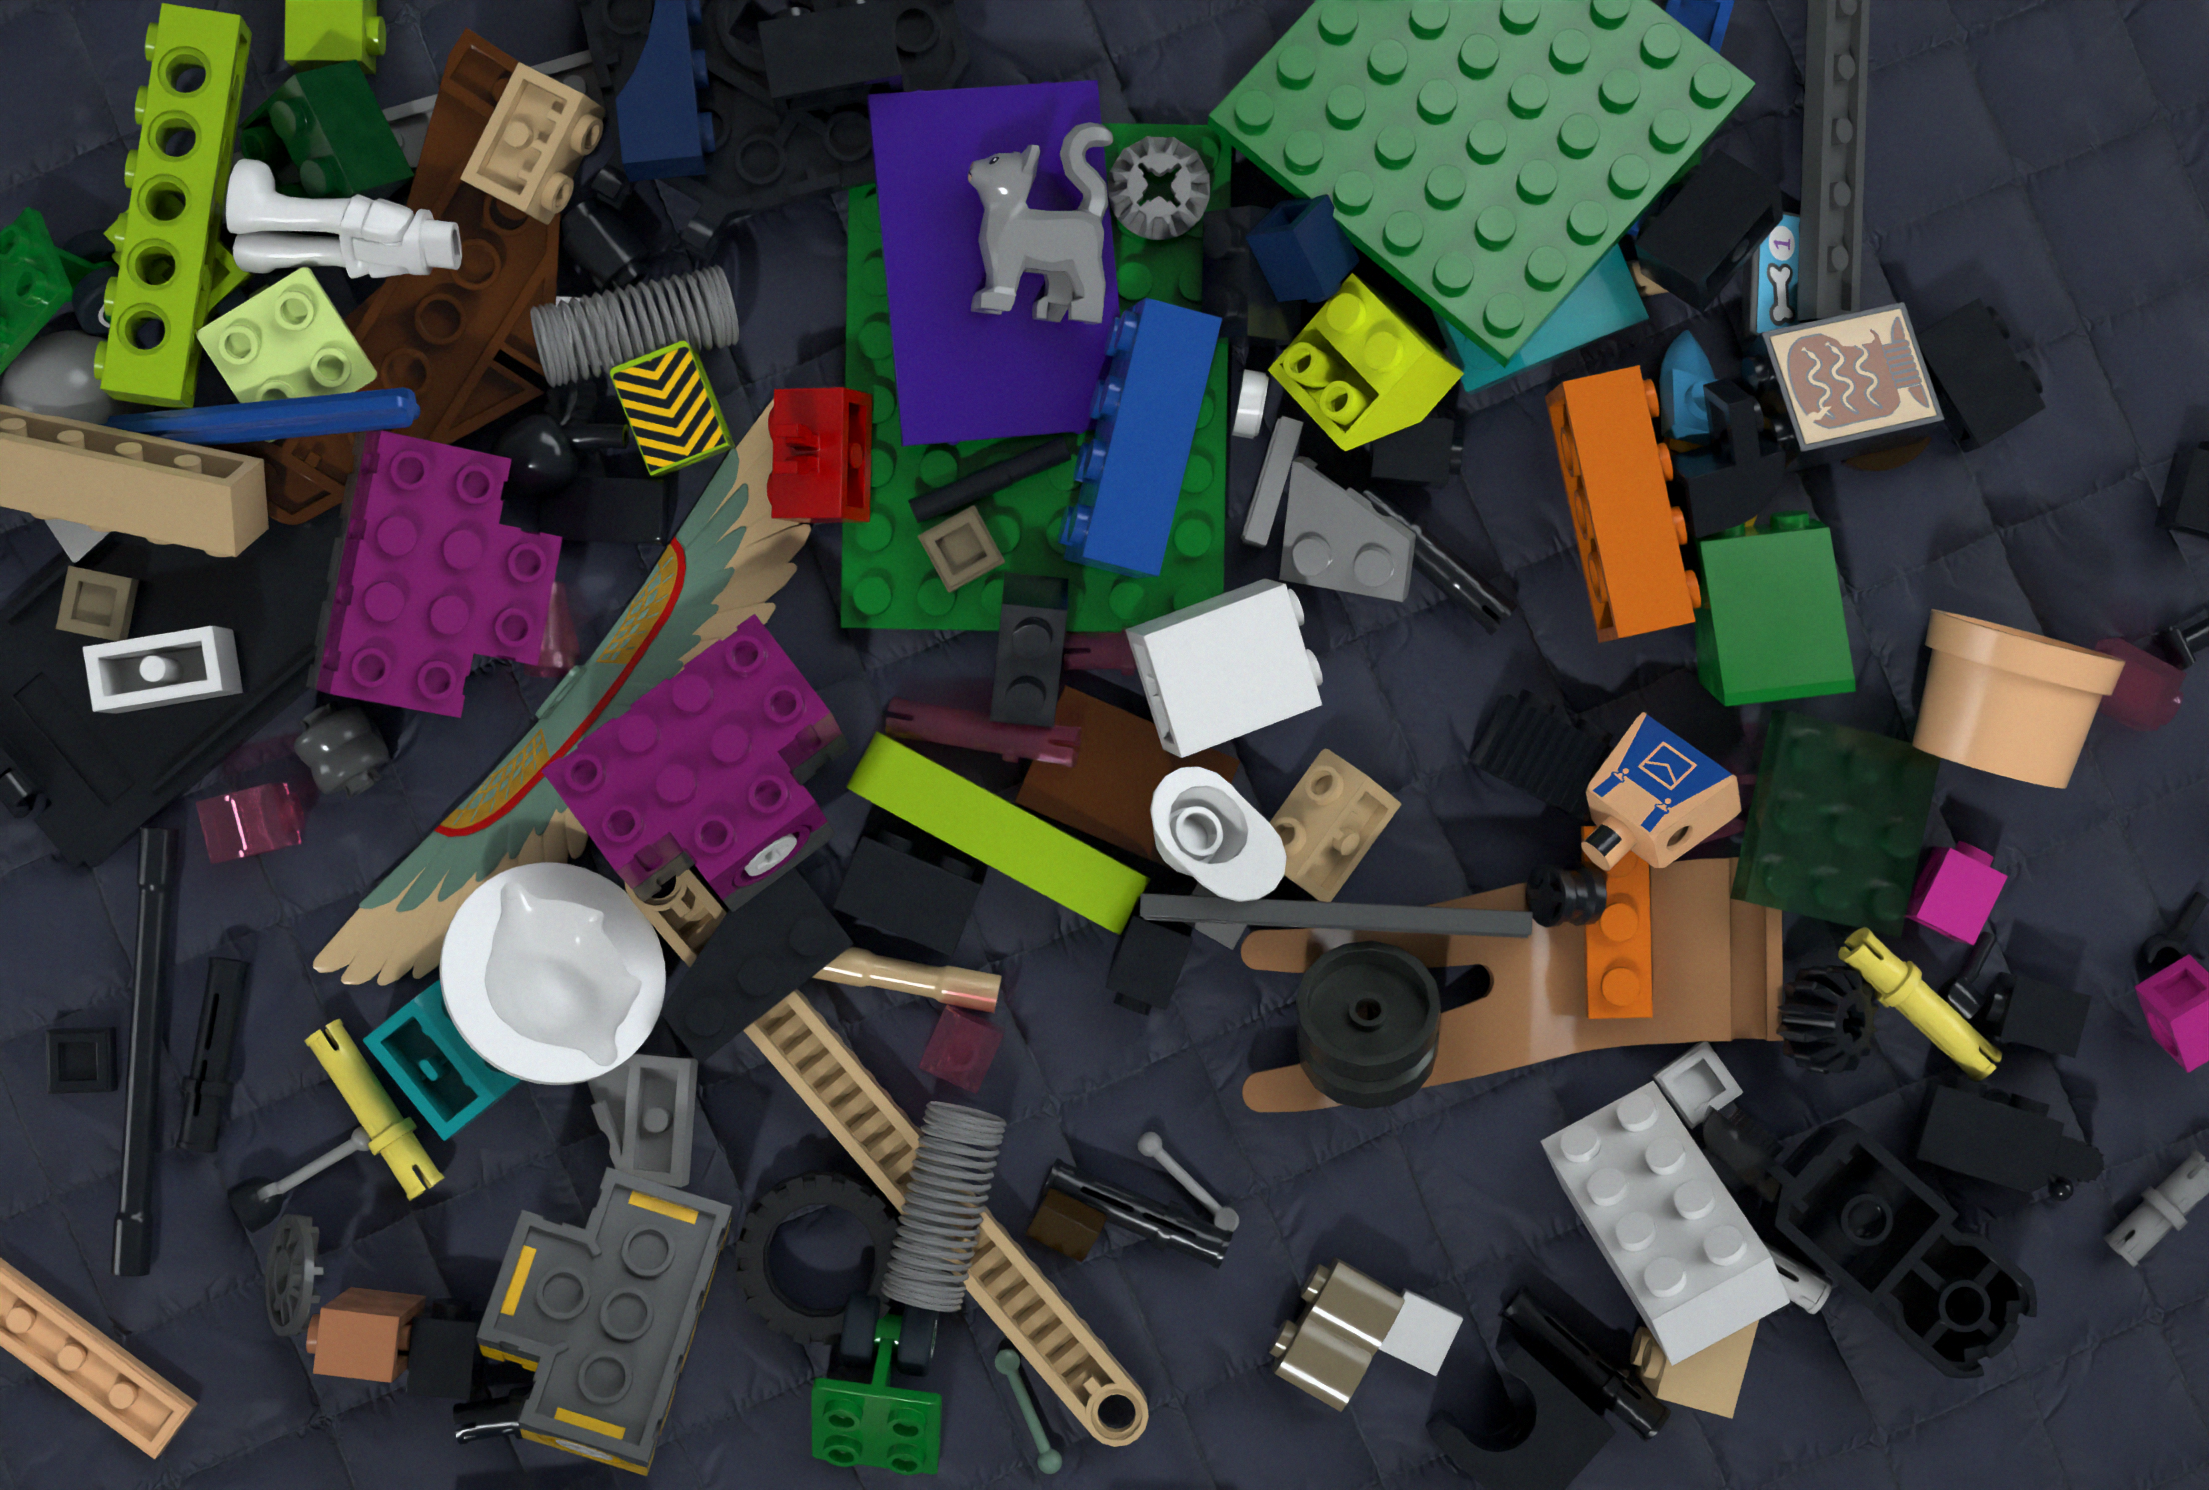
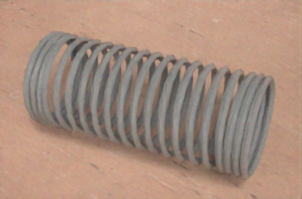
M717 264L714 267L709 265L708 269L703 267L701 271L695 269L692 275L684 271L680 278L675 274L672 275L670 280L662 276L658 283L650 279L647 286L639 282L636 289L628 284L625 291L617 286L614 293L607 289L602 296L594 292L591 299L583 294L580 302L572 297L568 304L561 299L557 307L551 302L549 304L545 303L544 306L539 304L538 308L533 305L530 311L540 361L547 382L553 388L556 384L559 386L562 383L567 385L570 378L575 383L578 380L575 358L565 328L563 310L570 324L578 365L584 379L588 380L590 373L585 350L576 324L575 308L581 320L584 341L593 374L599 377L601 369L596 346L587 320L586 305L592 317L595 338L604 371L610 375L612 364L605 335L598 317L597 302L603 313L608 344L614 365L623 364L616 331L609 313L608 298L614 310L619 341L625 362L634 359L632 346L635 356L638 358L645 355L644 347L646 353L649 354L656 351V348L659 350L667 345L686 341L689 344L691 343L693 350L699 354L702 349L701 340L705 349L709 352L713 346L712 337L715 345L720 349L724 348L725 345L729 347L731 343L736 345L739 340L738 319L732 293L723 269ZM697 276L700 280L701 295L697 287ZM686 279L691 287L693 307L686 290ZM675 282L680 290L682 310L675 293ZM664 285L669 293L672 317L664 296ZM653 288L658 296L661 320L653 300ZM642 291L647 299L651 327L642 303ZM631 294L636 303L641 335L631 306ZM619 295L625 306L630 338L620 310Z
M930 1101L926 1104L928 1109L924 1111L926 1115L923 1117L924 1121L929 1125H923L921 1130L926 1134L939 1138L929 1136L918 1138L919 1143L931 1148L919 1147L915 1149L917 1155L927 1159L916 1158L912 1161L914 1166L923 1170L910 1171V1176L919 1181H910L906 1185L909 1189L919 1193L907 1192L904 1194V1198L907 1201L915 1204L905 1203L901 1206L904 1212L911 1215H901L898 1217L899 1221L907 1226H899L895 1229L897 1234L903 1237H896L892 1240L894 1245L899 1248L890 1250V1254L898 1260L887 1262L888 1267L895 1271H887L884 1274L885 1279L882 1281L881 1291L886 1296L908 1305L935 1311L955 1312L962 1307V1297L965 1295L963 1291L966 1290V1285L963 1281L969 1278L966 1270L971 1268L972 1263L969 1258H972L975 1254L971 1247L977 1245L978 1241L974 1236L980 1234V1229L977 1225L983 1222V1218L979 1213L986 1210L982 1202L989 1198L985 1191L989 1190L992 1186L988 1179L994 1177V1173L990 1168L997 1165L993 1157L1000 1153L996 1146L1000 1145L1003 1141L1004 1136L1002 1133L1005 1132L1004 1127L1007 1123L1004 1119L984 1111L951 1103ZM951 1141L980 1145L991 1151H979ZM952 1153L979 1157L988 1161L989 1163L976 1162ZM952 1165L976 1168L986 1174H976ZM952 1177L975 1180L983 1185H972ZM952 1189L972 1191L979 1194L980 1197L969 1196ZM952 1201L971 1203L979 1208H968ZM949 1212L968 1214L976 1219H965ZM949 1224L965 1225L973 1230L965 1231ZM946 1235L964 1237L971 1242H961ZM945 1247L961 1248L968 1253H958ZM945 1259L960 1260L965 1264L957 1265ZM942 1270L956 1271L962 1274V1276H953Z

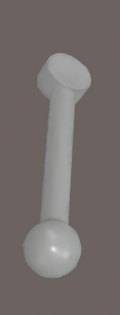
M1155 1132L1142 1134L1137 1143L1140 1153L1148 1157L1153 1156L1213 1215L1215 1226L1226 1231L1227 1229L1230 1231L1236 1230L1239 1225V1217L1235 1210L1227 1206L1222 1207L1162 1148V1139Z

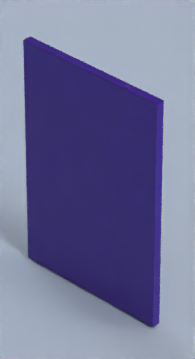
M1098 80L1056 83L1043 81L1040 84L929 91L916 89L914 92L868 94L867 104L901 447L940 443L956 445L963 441L1069 432L1083 434L1085 431L1095 430L1098 419L1089 417L1090 403L1097 381H1106L1109 375L1113 356L1104 354L1105 342L1112 319L1114 317L1120 318L1109 197L1108 207L1102 220L1104 241L1101 258L1106 282L1102 323L1092 325L1069 320L1068 310L1058 323L1034 320L1032 318L1033 303L1044 296L1046 284L1044 275L1023 272L1020 277L1015 301L1009 312L1002 311L1001 315L972 312L971 303L975 292L985 288L986 272L978 242L984 207L977 189L969 183L967 174L973 161L988 158L996 153H1013V151L1023 153L1028 145H1039L1040 155L1036 177L1026 200L1028 208L1044 211H1073L1078 209L1083 200V193L1065 175L1060 151L1064 137L1076 125L1088 122L1102 124ZM1091 147L1086 151V161L1105 181L1108 196L1104 147Z

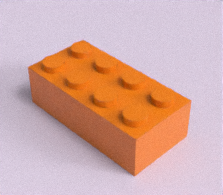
M1640 365L1560 383L1545 396L1598 643L1696 622L1693 609L1701 607L1700 590L1694 571H1684L1679 545L1687 543L1686 526L1680 507H1670L1665 482L1673 480V468L1667 445L1664 442L1656 443L1651 418L1659 416V404L1652 380H1643Z

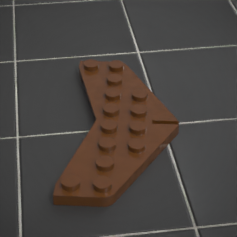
M467 27L449 53L406 207L413 211L414 216L419 209H426L431 211L434 220L456 222L458 224L462 246L461 265L458 270L433 267L429 275H412L408 273L386 277L385 283L343 319L377 371V378L356 392L405 387L415 392L416 403L420 406V416L418 419L413 420L411 426L382 431L446 445L455 442L545 393L537 386L495 361L494 357L499 349L546 378L535 342L530 311L533 305L538 308L539 304L544 306L545 303L549 304L551 302L556 306L560 212L555 213L552 221L546 225L460 179L519 62ZM356 432L277 439L271 443L255 441L204 447L264 459L268 516L284 524L298 525L342 503L348 473L352 472L355 455H352Z

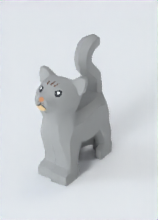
M1092 122L1076 125L1064 137L1060 157L1065 175L1083 193V200L1080 206L1073 211H1044L1028 208L1026 200L1036 177L1040 155L1039 145H1028L1023 153L1013 151V153H996L988 158L972 162L967 176L969 183L977 189L984 207L978 242L986 272L985 288L975 292L971 303L972 312L1001 315L1002 311L1009 312L1015 301L1020 277L1023 272L1044 275L1046 284L1044 296L1033 303L1032 318L1034 320L1058 323L1068 310L1069 320L1092 325L1102 323L1106 288L1101 258L1104 241L1102 220L1108 207L1107 185L1099 173L1087 163L1085 155L1086 151L1091 147H1104L1111 145L1113 142L1112 132L1104 125Z

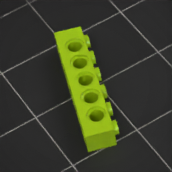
M162 3L159 23L151 22L147 29L145 56L147 61L152 62L149 85H141L139 87L135 102L136 124L142 125L138 150L130 149L125 164V185L127 188L132 189L128 213H120L118 216L114 235L115 250L122 252L118 277L111 276L109 278L104 296V311L107 316H111L108 341H100L98 343L94 358V377L96 380H101L100 389L114 400L175 409L193 408L203 348L197 338V332L205 327L207 322L217 259V242L220 240L252 32L241 15ZM191 68H200L206 71L205 81L199 89L190 93L176 91L177 80L184 71ZM180 131L195 133V144L187 154L179 157H172L166 154L167 142L174 134ZM169 194L185 196V208L177 218L169 221H162L156 218L157 205L165 196ZM161 257H170L175 260L174 274L167 282L160 285L147 284L146 271L154 260ZM153 320L164 322L165 335L161 343L152 349H138L136 334L139 328Z

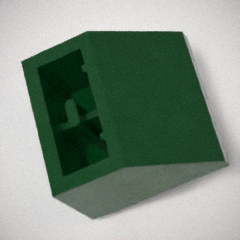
M356 59L294 74L237 127L236 136L240 142L245 159L259 160L269 165L275 179V191L289 197L334 199L352 198L359 194L372 200H377L378 198L387 200L414 177ZM285 231L313 236L323 233L317 231Z

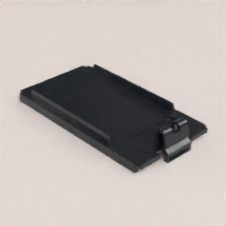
M342 503L298 525L284 524L268 516L269 529L237 557H214L201 549L178 544H154L145 537L113 531L108 533L76 563L72 562L66 554L0 610V801L14 818H24L33 810L25 801V797L31 794H45L53 804L34 819L35 823L74 869L79 868L85 862L90 868L98 867L138 834L140 827H146L309 690L310 687H306L310 664L314 665L317 646L314 644L322 603L327 600L330 582H327L335 537H339L342 518H339ZM68 566L139 580L127 640L207 626L232 629L243 693L118 714L93 712L83 647L116 641L56 629Z

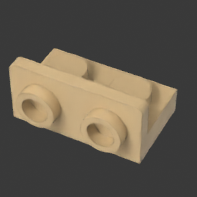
M518 62L460 179L548 225L555 213L562 211L569 202L574 188L573 177L584 155L590 154L601 138L603 131L602 119L605 115V109L585 94Z
M1323 749L1269 822L1281 837L1287 856L1284 875L1317 900L1331 902L1399 809L1401 803L1369 776L1329 749Z

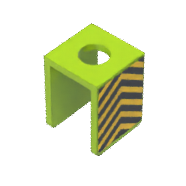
M679 341L615 366L610 370L611 379L650 476L662 477L736 448L701 358L688 342Z

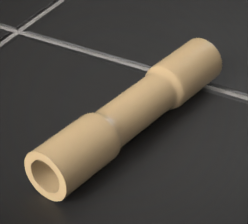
M851 947L812 978L857 987L874 986L934 998L944 1004L995 1013L1002 976L949 965L942 967L876 955L867 949Z

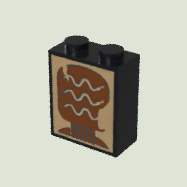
M1904 302L1762 332L1742 355L1741 375L1743 384L1747 392L1755 396L1761 407L1764 418V430L1762 433L1785 450L1786 462L1784 473L1920 443L1944 421Z

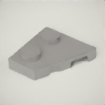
M1298 456L1292 461L1279 580L1403 602L1409 595L1416 534L1393 517L1379 514L1369 500L1351 487L1344 490L1315 468L1318 464L1309 457Z
M635 1052L617 1068L587 1081L595 1101L591 1108L600 1130L609 1139V1154L616 1170L666 1186L683 1187L689 1184L698 1062L694 1057Z

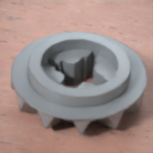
M1146 136L1133 145L1124 148L1111 168L1108 179L1109 202L1117 219L1132 233L1153 240L1171 239L1190 230L1203 216L1210 197L1209 173L1197 150L1191 149L1175 137ZM1141 167L1148 173L1152 172L1158 177L1163 176L1167 172L1171 173L1175 168L1179 170L1175 174V179L1170 187L1174 200L1179 205L1177 208L1171 201L1166 202L1160 196L1154 198L1151 202L1147 200L1141 207L1138 205L1143 200V194L1148 188L1144 173L1140 170Z

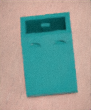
M440 979L362 1040L443 1141L460 1133L524 1081L492 1066L480 1057L463 1039L447 1011Z

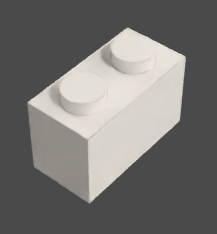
M207 626L83 647L93 712L118 714L243 693L232 629Z

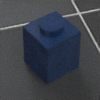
M1328 194L1316 196L1313 199L1299 198L1280 201L1245 236L1278 302L1306 299L1309 303H1317L1326 300L1341 289V280L1360 261L1351 241L1333 218L1335 208Z

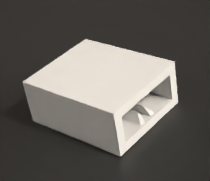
M1262 579L1125 629L1163 750L1183 758L1322 705L1317 686L1322 685L1323 682L1321 669L1313 652L1305 649L1299 626L1304 624L1303 609L1295 592L1292 589L1287 590L1286 584Z

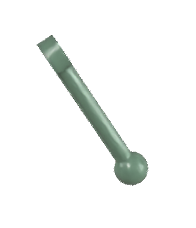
M1003 1348L996 1355L995 1366L999 1372L1007 1375L1040 1453L1037 1459L1039 1469L1046 1474H1054L1062 1466V1456L1056 1450L1051 1449L1018 1371L1020 1355L1013 1348Z

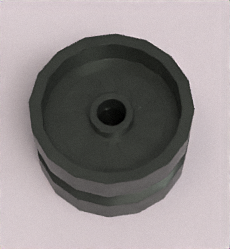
M1371 940L1346 943L1321 955L1303 975L1296 998L1298 1020L1297 1045L1301 1068L1315 1089L1336 1103L1361 1109L1393 1106L1416 1094L1433 1072L1438 1053V1027L1441 1009L1436 981L1422 961L1399 946Z

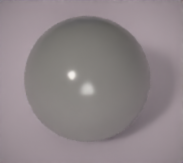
M84 330L55 332L33 341L10 363L0 385L1 405L16 407L35 414L59 416L93 424H104L109 416L154 411V405L114 400L100 389L101 380H96L94 377V358L98 343L100 341H108V339L89 335Z

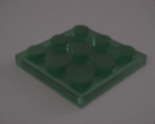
M1773 709L1730 898L1857 928L1867 927L1874 932L1901 937L1941 757L1917 749L1909 742L1790 711Z

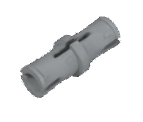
M2196 1149L2156 1189L2149 1186L2140 1195L2144 1201L2110 1234H2106L2103 1237L2105 1242L2118 1255L2123 1256V1259L2133 1268L2172 1228L2180 1231L2188 1223L2184 1217L2209 1193V1162L2207 1163L2205 1156Z

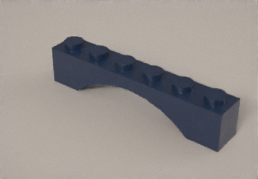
M655 0L648 40L634 73L616 98L622 164L629 182L707 174L704 153L716 152L712 112L700 113L698 89L709 88L705 49L693 50L691 34L692 26L703 25L700 0Z

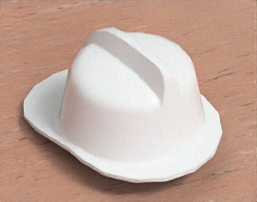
M1201 767L1179 768L1165 776L1153 792L1150 813L1156 848L1168 865L1177 872L1193 876L1200 884L1219 897L1238 902L1259 900L1275 890L1285 874L1287 856L1282 839L1272 825L1230 783L1216 772Z

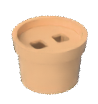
M1931 609L1925 645L1932 648L1912 745L1929 754L1972 768L2033 784L2065 789L2068 786L2102 696L2112 695L2126 661L2095 650L1960 614Z

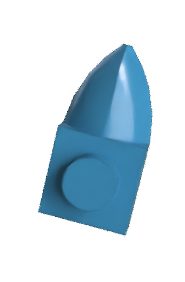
M1684 330L1673 340L1661 364L1659 380L1661 435L1706 446L1710 445L1711 441L1703 385L1718 379H1715L1705 352L1689 330Z

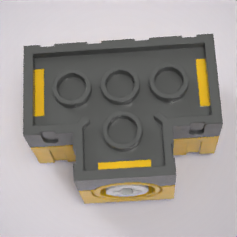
M607 1167L599 1188L600 1195L596 1208H592L585 1229L564 1222L562 1225L544 1220V1216L521 1210L476 1337L483 1356L502 1362L507 1359L522 1364L524 1369L535 1372L529 1400L526 1399L518 1421L523 1438L647 1476L655 1454L658 1436L662 1433L675 1394L679 1373H682L696 1331L699 1313L703 1310L716 1271L720 1250H723L730 1229L733 1206Z

